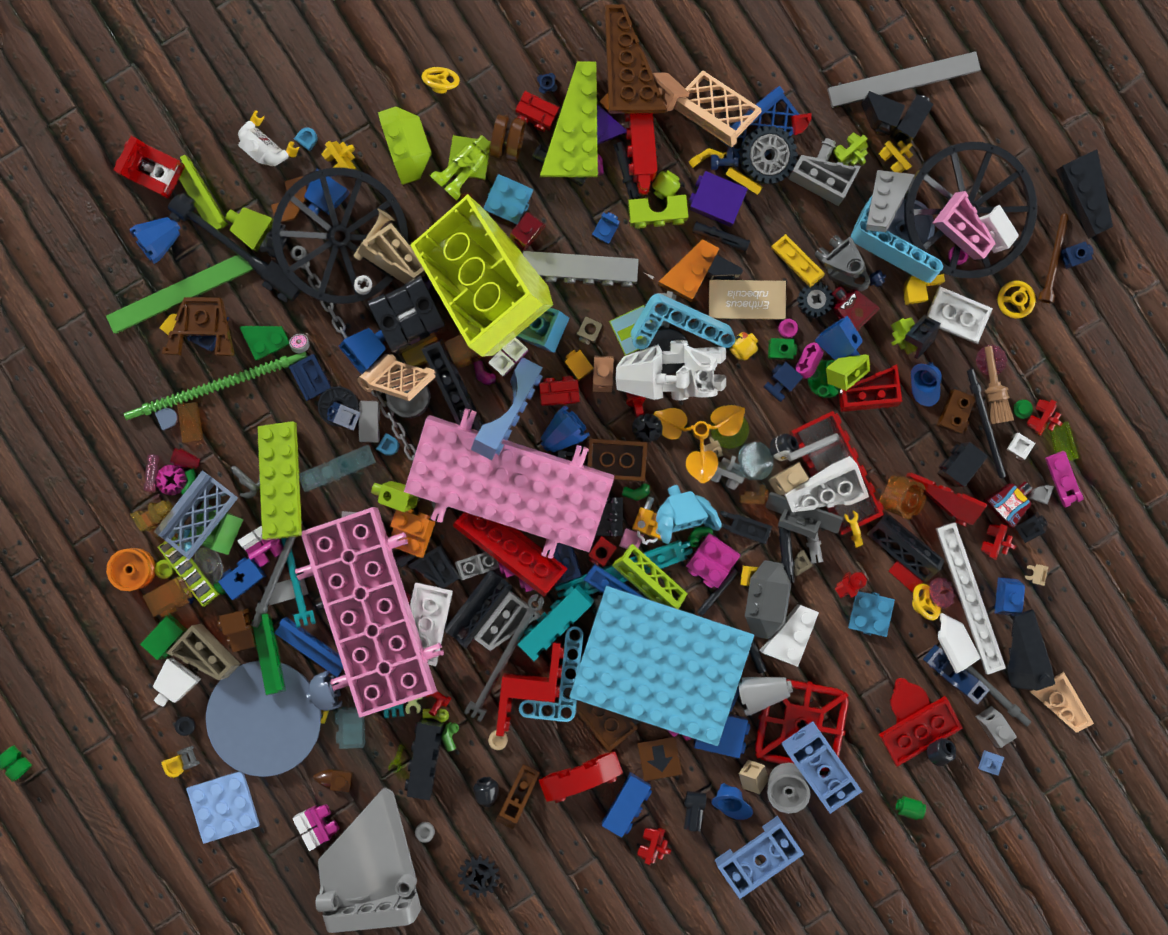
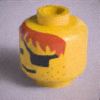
M741 332L735 337V343L729 350L736 359L747 360L758 351L756 345L758 340L752 333L748 335L746 332Z

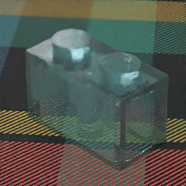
M341 707L338 713L335 714V722L339 724V732H336V743L339 744V749L363 748L365 746L364 716L359 718L356 707Z

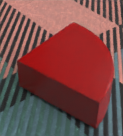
M812 113L791 116L794 135H798L806 130L811 122Z

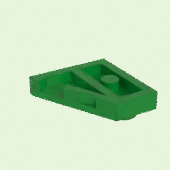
M282 326L239 327L256 361L290 345L288 336Z

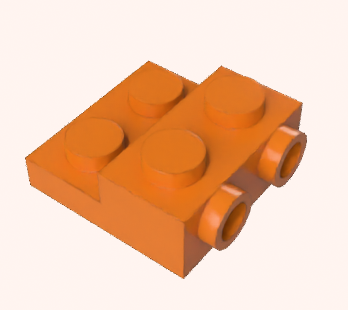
M413 509L406 512L396 510L390 526L393 527L391 537L404 532L406 538L400 540H408V544L396 547V549L423 558L436 521L430 520V515L421 512L418 515L414 514Z

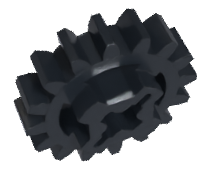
M479 854L478 858L472 855L471 861L466 858L464 861L465 865L460 866L463 872L458 873V877L462 878L459 881V885H465L463 891L469 890V896L476 893V898H479L480 893L484 897L487 896V891L493 893L494 889L492 886L497 887L498 882L496 880L500 879V875L496 874L499 871V867H494L496 861L489 862V856L483 859L482 854ZM472 866V873L466 876L467 870ZM477 872H479L480 875H483L482 881L481 879H479L478 876L475 877ZM492 876L491 882L486 885V879Z

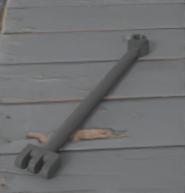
M534 594L529 598V608L476 703L470 701L464 714L467 715L470 709L474 711L471 718L474 719L476 714L479 713L477 721H482L487 709L483 708L485 701L534 613L542 609L544 605L542 596L538 600L539 606L535 607L532 605V602L537 600L539 594Z

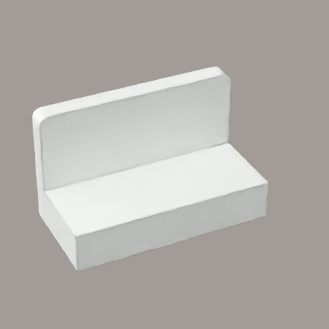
M1000 205L996 206L990 214L979 217L996 243L991 249L993 253L1009 249L1018 238L1017 231Z

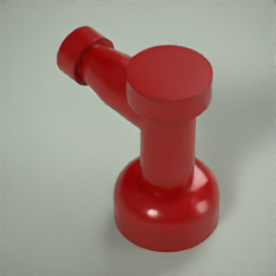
M438 691L425 696H432L436 699L429 714L435 717L441 706L445 708L452 698L446 697Z

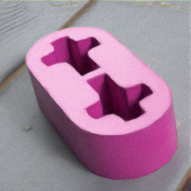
M810 343L805 347L796 365V371L803 378L811 377L821 361L823 350L817 343Z

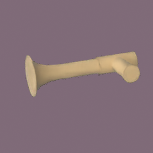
M377 209L379 211L378 220L363 242L379 232L386 222L394 221V219L386 212ZM358 248L353 256L356 259L361 260L363 256L357 253L359 250Z

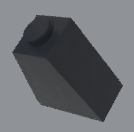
M918 94L914 97L897 127L892 132L891 139L898 143L902 140L906 146L914 139L934 105L928 97Z

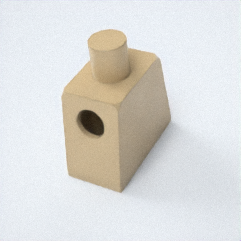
M798 461L768 481L776 494L784 495L809 480V476Z

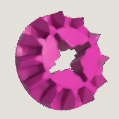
M174 465L164 466L158 471L155 478L156 486L162 493L167 495L179 494L187 483L184 470ZM174 475L173 480L176 484L170 483L167 485L168 479L165 476L172 477Z

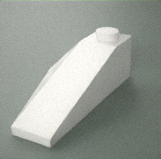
M850 456L831 464L785 494L792 512L814 510L817 507L825 506L830 508L841 504L852 505L869 497L858 465Z

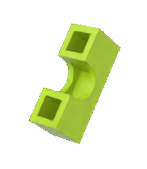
M686 195L667 196V207L662 212L652 211L648 204V198L629 200L630 226H635L638 229L645 228L648 224H654V227L665 226V223L673 222V225L684 224V221L688 220Z

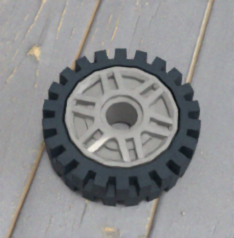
M764 126L750 132L744 138L739 150V162H741V168L745 171V175L760 184H773L788 177L789 173L794 169V165L797 162L796 157L798 156V152H796L797 146L793 143L794 139L789 136V133L776 126ZM766 150H769L772 154L770 160H767L764 156Z

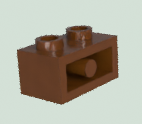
M956 389L950 390L936 426L956 434L966 431L969 426L968 417L976 408L974 396Z

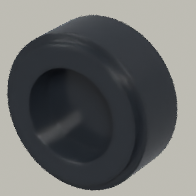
M183 716L175 723V730L181 736L190 735L196 728V723L190 716Z

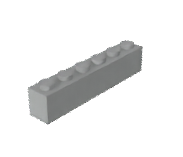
M523 251V256L541 278H545L547 282H556V279H564L565 283H575V280L583 281V284L588 285L602 282V285L605 286L621 283L622 287H633V284H637L638 259Z

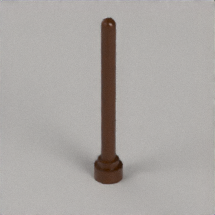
M1063 213L1060 218L1045 289H1042V292L1039 293L1038 301L1043 303H1054L1055 294L1052 289L1069 218L1066 213Z

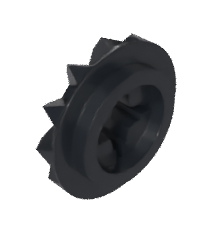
M642 414L632 424V432L635 438H638L641 442L651 443L654 440H658L662 434V423L655 415ZM645 423H647L649 428H652L649 434L646 433V430H642L645 427Z

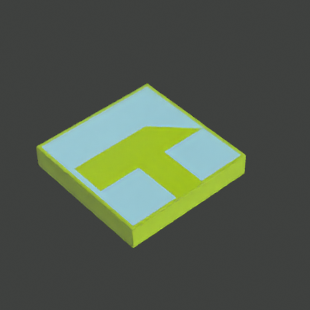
M644 305L609 321L625 356L640 350L633 345L631 330L645 308ZM648 320L646 321V323L649 324L652 323V321ZM638 336L636 339H642L644 336Z

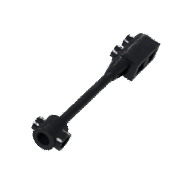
M182 192L181 195L178 194L171 200L168 210L171 212L169 216L173 220L179 222L180 220L186 221L191 219L248 262L264 281L262 283L263 287L269 291H272L273 288L278 291L277 297L286 303L288 300L293 302L302 292L289 281L276 260H271L268 264L250 255L195 214L194 203L196 201L192 197Z

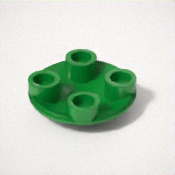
M834 360L820 361L815 373L808 378V385L811 391L819 397L831 398L838 395L841 390L828 384L826 368Z

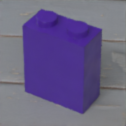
M705 171L703 176L699 175L695 186L698 187L696 194L692 193L688 204H691L689 210L732 227L748 188Z

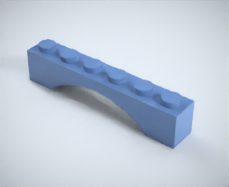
M523 357L521 358L510 381L513 389L512 406L502 417L482 425L471 447L472 451L490 460L494 458L495 454L499 455L504 447V444H502L503 440L507 441L512 432L510 430L511 426L515 427L520 418L518 413L524 412L528 404L525 402L526 399L530 400L535 392V389H533L534 385L538 386L543 377L540 375L543 367Z

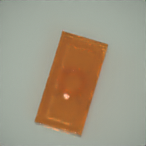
M198 403L177 405L182 442L188 443L203 440Z

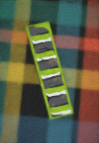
M173 536L171 540L175 541L178 539L175 536ZM166 541L158 546V549L203 607L219 595L192 558L190 560L187 559Z

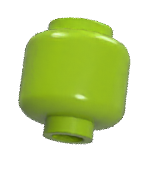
M669 170L666 172L661 171L652 183V187L655 189L654 194L662 200L664 197L674 196L680 188V178Z

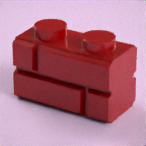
M524 91L516 107L515 114L518 116L517 118L525 120L526 124L529 121L535 124L534 127L542 132H545V130L550 132L560 112V107Z
M574 376L562 377V381H555L554 378H545L542 383H539L542 407L580 403L578 379H574Z

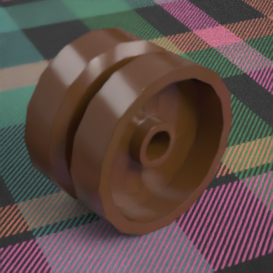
M498 114L492 133L490 156L500 158L506 147V159L517 162L524 141L525 120L515 118L509 129V117Z

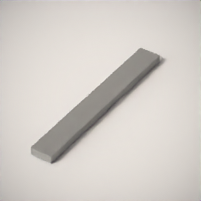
M972 52L830 87L827 91L831 107L834 108L862 101L869 91L882 96L976 73L981 69L977 53Z

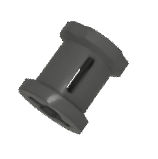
M193 745L177 751L184 765L182 767L183 770L200 764L195 757Z

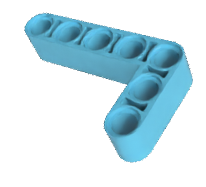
M871 196L862 209L851 233L854 243L927 283L932 282L943 269V264L938 258L889 231L866 230L872 200Z
M654 294L649 299L631 330L633 345L640 350L649 346L663 321L724 348L731 347L735 343V336L729 325L662 294ZM660 303L663 304V305H662L661 307H659V308H656V307H655L657 304H660ZM679 311V314L672 315L673 312ZM691 319H696L695 322L689 323ZM648 320H654L652 323H646ZM707 327H712L710 330H705ZM729 334L727 337L722 338L723 335ZM638 336H644L642 339H636Z
M573 626L566 632L559 702L524 700L519 706V712L523 717L569 722L574 718L577 700L566 698L564 689H572L575 678L569 679L566 676V670L572 668L576 671L577 675L582 660L584 632L580 627ZM574 629L580 632V638L576 641L570 638V632ZM570 649H575L578 652L577 659L572 660L568 657ZM525 703H531L533 705L532 713H526L524 711L523 707ZM543 706H551L553 709L552 714L545 715L543 713ZM564 707L571 709V717L566 718L562 715Z

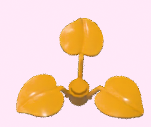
M727 405L715 409L710 417L714 426L704 421H699L694 426L684 428L687 425V416L678 408L655 411L654 415L660 419L663 426L662 435L667 439H678L682 431L693 430L695 438L700 440V452L694 451L688 455L686 469L692 477L704 484L714 476L718 468V458L715 452L710 450L704 452V439L708 437L709 429L717 428L718 432L723 436L737 434L742 427L745 408Z

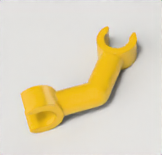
M708 148L693 157L689 163L694 168L706 158L711 157V154L724 158V156H727V152L721 153Z
M853 511L854 518L852 520H849L847 514H844V518L850 523L853 532L851 540L854 541L855 548L862 546L863 542L857 523L858 514Z

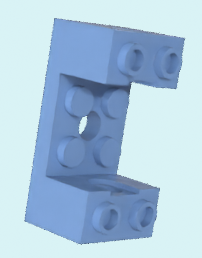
M813 721L782 742L787 754L830 814L862 792ZM822 768H829L827 775L822 776L819 774Z
M778 816L762 826L765 832L738 851L733 853L729 849L715 859L718 869L739 899L804 855ZM758 855L766 857L765 862L761 865L755 863V858Z

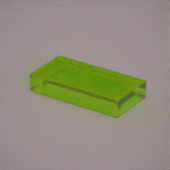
M1069 421L1064 422L1061 427L1055 426L1053 431L1049 430L1055 453L1065 451L1069 461L1079 458Z

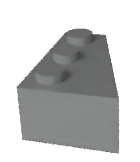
M510 591L474 639L491 651L515 633L529 608L528 604ZM538 611L534 613L529 623L541 617Z

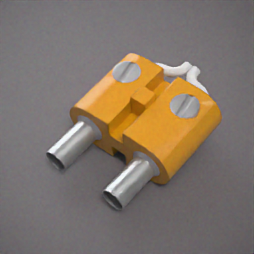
M652 497L647 498L644 508L640 507L632 530L636 531L637 536L642 539V543L646 545L648 542L662 541L658 533L657 514L650 510L654 501ZM640 533L644 535L646 534L649 537L654 538V540L649 539L645 541L644 537H642Z

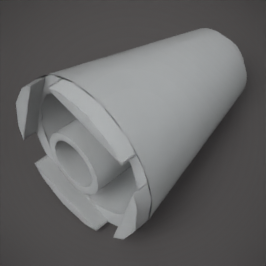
M741 677L738 684L742 705L746 704L747 709L744 710L746 716L757 713L790 697V693L793 692L791 680L787 681L786 677Z

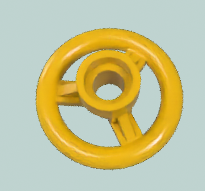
M443 67L428 68L422 73L423 82L436 93H446L447 90L457 87L460 82L459 76L454 71ZM432 73H442L437 75H429ZM448 76L454 79L452 83L446 80Z
M1011 281L1005 284L1000 289L997 299L1000 310L1006 316L1015 319L1029 315L1036 303L1033 289L1022 281ZM1014 286L1020 287L1012 296H1004L1009 288ZM1025 291L1028 292L1030 297V303L1027 309H1025L1024 304H1026L1028 300V296L1025 293ZM1016 296L1020 298V302L1015 300ZM1004 302L1017 306L1020 313L1009 311L1005 307Z
M926 584L917 585L913 591L912 605L914 610L927 620H936L941 613V604L936 592ZM920 590H923L922 596L919 597ZM930 595H931V597L933 598V601H934V603H935V606L932 604V601H931V599H930Z

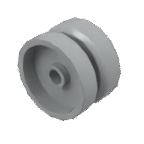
M783 763L776 766L769 775L768 799L772 806L780 812L788 814L797 813L809 803L811 786L794 763Z

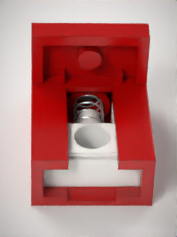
M130 136L124 145L121 156L115 163L114 171L122 177L169 199L185 165L179 160L146 145L138 138ZM147 171V172H149L151 175L148 176V175H146V174H144V173Z

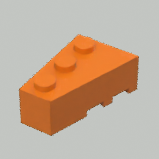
M702 239L658 282V285L692 302L719 248Z

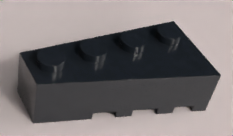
M1096 149L1058 168L1056 172L1088 239L1112 228L1113 223L1098 150Z
M423 717L419 722H416L414 730L416 738L411 747L413 758L409 761L408 765L410 777L406 779L404 788L407 791V797L429 801L431 799L444 722Z

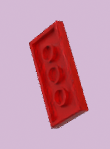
M943 696L878 735L893 763L898 767L927 750L929 744L940 738H947L963 728L946 696Z

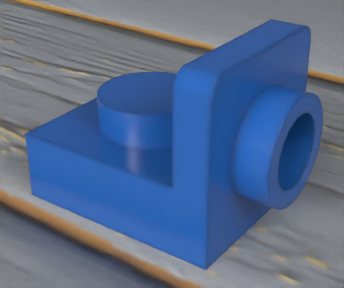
M610 212L608 214L603 213L592 236L609 245L620 225V221L617 220L618 217Z

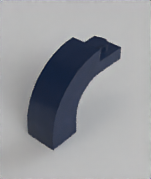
M934 645L923 658L935 672L977 705L990 690L965 669L955 673L946 653L937 645Z

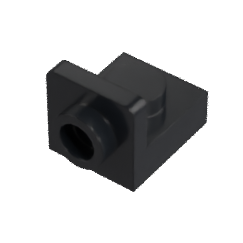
M1036 512L1032 517L1015 525V528L1026 543L1046 533L1048 523L1043 515L1040 516Z

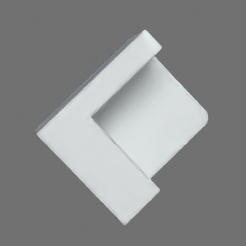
M1020 433L1012 434L1011 438L1013 440L1007 450L1016 455L1018 460H1025L1035 443Z

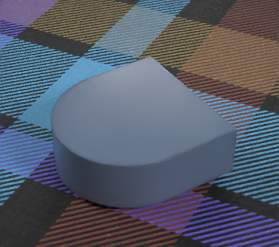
M164 408L155 412L162 430L169 429L178 422V414L173 409Z

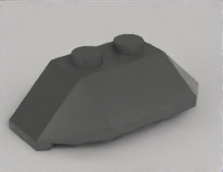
M764 560L750 579L745 618L751 633L756 637L771 639L785 624L791 583L784 570L783 563Z

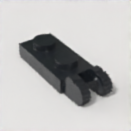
M722 510L720 511L721 516L734 519L731 526L721 522V528L767 544L772 526L738 514L734 515Z

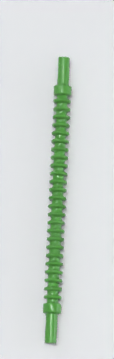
M305 351L289 357L283 356L280 357V360L275 359V362L272 360L269 364L265 362L264 366L260 364V367L249 368V371L245 369L243 373L239 371V374L234 373V376L229 375L228 378L224 376L223 380L219 378L218 381L213 380V383L208 382V385L203 384L202 387L198 385L197 388L187 389V392L182 391L181 394L177 392L176 396L172 394L171 397L167 396L166 399L161 398V401L157 399L155 403L151 401V404H142L140 408L125 412L124 417L126 420L143 414L147 416L152 414V411L157 412V409L162 410L163 407L166 409L167 406L178 405V402L182 404L184 400L188 402V399L193 400V397L198 398L199 395L203 397L204 393L208 395L209 392L214 393V390L219 391V388L224 389L225 386L229 388V385L240 384V381L245 382V379L249 381L251 377L255 379V376L260 377V374L266 375V372L270 374L272 370L276 372V369L281 370V367L288 368L290 364L307 358V353Z

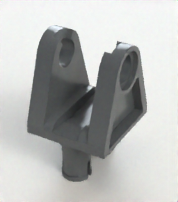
M835 235L836 241L831 238L829 245L834 250L829 254L823 247L819 248L822 253L817 250L815 257L823 263L830 280L854 290L864 291L869 287L870 279L865 270V263L853 239L849 237L843 241L838 235ZM859 277L865 278V282L862 285L856 284L855 280Z

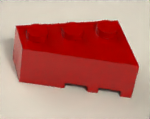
M897 364L866 379L857 381L847 391L841 389L839 392L841 412L898 407L902 402Z

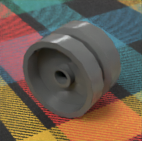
M426 385L410 401L389 394L386 395L388 406L394 413L401 417L412 419L420 417L427 411L431 403V393Z

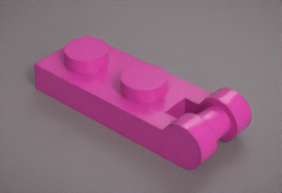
M1061 451L1045 458L1063 506L1066 508L1075 501L1080 502L1084 500L1066 452ZM1071 490L1072 495L1067 496L1066 492Z

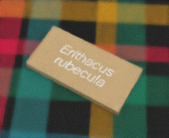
M709 280V316L714 319L785 320L786 281Z

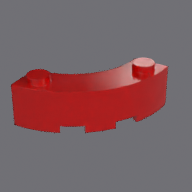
M616 752L601 754L582 763L583 765L553 772L540 779L539 783L546 802L555 801V803H559L568 796L591 789L605 782L609 784L616 781L617 776L623 773Z

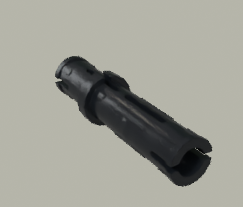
M619 142L613 146L623 175L622 182L626 186L629 200L638 199L641 197V194L638 193L637 182H633V175H629V164L631 162L627 155V148L625 142Z
M697 221L692 233L708 238L709 241L715 240L744 252L747 251L750 240Z
M778 526L781 552L780 563H783L790 583H795L793 566L795 561H793L791 530Z

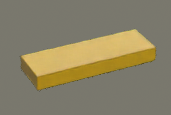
M786 234L771 246V249L810 288L825 275Z

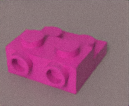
M708 533L687 562L686 567L689 568L687 571L695 577L701 576L704 579L703 582L708 587L713 588L715 586L718 588L739 559L740 554Z

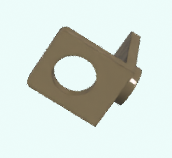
M585 317L579 332L577 331L576 337H579L578 341L587 345L589 343L594 344L602 324ZM587 324L595 325L596 331L594 334L589 335L585 332Z

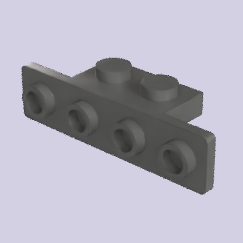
M773 492L769 493L765 506L767 509L782 514L778 526L815 539L819 527L838 533L843 520L841 516L818 508L792 512L786 497Z

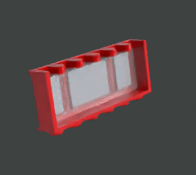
M831 411L789 431V433L797 439L799 443L798 449L835 433L839 435L840 439L802 456L811 477L831 464L849 456L857 463L869 497L852 505L841 504L830 508L825 506L829 513L843 517L838 532L839 535H843L852 531L850 523L844 518V514H847L849 520H852L854 518L853 511L858 514L857 523L860 527L883 516L882 510H884L881 501L879 499L876 500L873 494L876 492L871 482L868 483L865 477L867 472L864 466L859 465L857 461L859 456L855 448H851L848 442L850 437L847 431H843L840 426L842 423L838 413L835 414L834 411Z

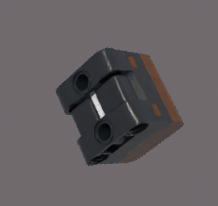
M421 276L405 283V286L387 295L382 294L368 301L370 309L391 351L398 355L448 331L437 305Z

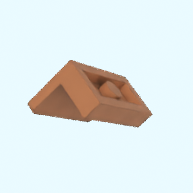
M652 73L667 111L673 110L678 97H689L690 93L669 73Z

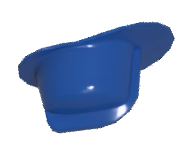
M933 362L917 364L911 370L912 394L915 400L923 406H933L940 399L942 374L933 365Z
M725 783L721 784L716 797L711 801L714 807L733 819L744 820L750 818L753 814L752 808L743 801L741 790Z

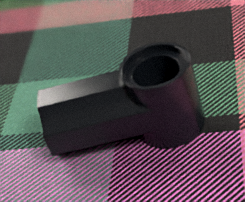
M686 792L684 829L695 832L701 830L702 814L706 806V793Z

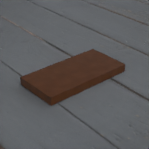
M571 688L564 689L566 698H570ZM577 700L576 713L608 752L638 729V726L627 716Z

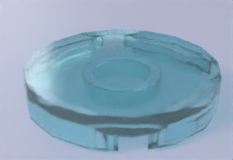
M752 442L746 444L740 450L738 462H740L741 467L739 468L746 478L762 480L771 473L773 456L766 445L761 442Z

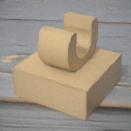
M710 437V444L704 445V452L710 450L715 452L717 458L723 456L718 440L714 441Z
M1036 564V567L1032 565L1027 566L1028 569L1034 571V574L1032 576H1025V578L1033 580L1032 583L1044 586L1048 567Z

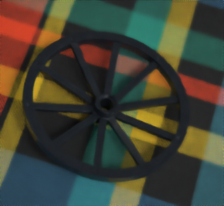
M964 142L938 151L918 169L906 194L904 221L911 244L930 254L926 249L943 236L944 233L939 230L922 244L916 230L914 215L940 214L943 208L914 209L916 195L921 182L924 180L946 199L950 200L953 195L927 175V173L939 161L950 155L958 191H966L957 152L964 150L986 152L968 197L972 206L976 208L978 217H981L980 213H991L995 208L979 207V205L1018 177L1025 191L1027 206L1001 208L1004 212H1027L1019 240L1014 241L1012 244L1014 247L1005 257L992 265L988 256H986L984 259H981L984 265L982 269L969 271L956 269L961 248L955 244L950 266L943 264L941 273L958 278H980L1004 269L1024 250L1032 236L1036 223L1037 197L1030 175L1021 162L1011 153L990 143ZM992 154L1011 166L1015 171L1013 174L975 200Z
M334 167L318 170L304 176L294 183L282 197L272 222V245L281 270L299 290L320 301L334 304H349L363 301L376 295L386 288L395 277L363 257L364 260L386 276L372 287L368 294L361 295L357 293L354 288L356 276L346 246L356 252L359 247L350 242V240L363 241L367 235L350 233L378 215L379 211L377 209L383 211L389 206L396 217L399 233L408 243L407 223L400 204L385 185L374 177L358 170ZM343 176L356 179L340 226L326 177ZM318 179L321 182L333 228L294 196L304 186ZM362 182L373 187L386 199L385 203L346 228ZM289 201L329 233L280 230L282 216ZM336 232L343 233V242L336 241L334 237ZM280 237L328 239L329 241L292 266H289L282 251ZM330 246H333L319 291L311 288L295 275L293 271ZM339 248L355 295L336 296L324 293Z

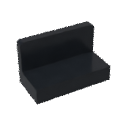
M926 315L922 316L906 334L904 339L918 347L914 356L916 359H919L935 341L941 323Z

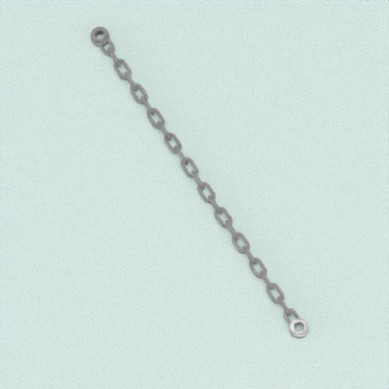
M295 246L291 250V256L297 262L307 255L306 249L302 246ZM297 250H301L300 256L295 255ZM308 261L301 268L306 269L309 274L308 282L311 287L319 291L321 281L316 274L311 273L309 269L310 262ZM315 277L319 286L316 285L315 287L311 279H314ZM320 301L324 310L331 313L333 317L332 324L336 331L342 333L345 339L348 338L345 333L346 326L343 320L333 312V303H330L331 307L328 306L327 309L324 302ZM338 320L340 321L341 325L343 326V328L340 327V330L338 329L337 325L335 324V322H338ZM372 391V395L378 397L381 402L380 409L386 418H390L393 423L392 430L395 436L403 441L405 445L404 452L408 459L413 461L415 456L412 455L411 458L407 449L409 450L411 447L414 454L416 450L412 444L407 443L405 430L400 423H396L394 420V412L388 406V402L384 401L381 397L382 392L376 391L375 394ZM386 405L388 406L389 410L391 411V413L388 412V415L386 414L385 410L383 409V407H386ZM398 426L400 427L403 433L400 434V436L395 430V428H398ZM432 501L431 504L435 508L436 503Z

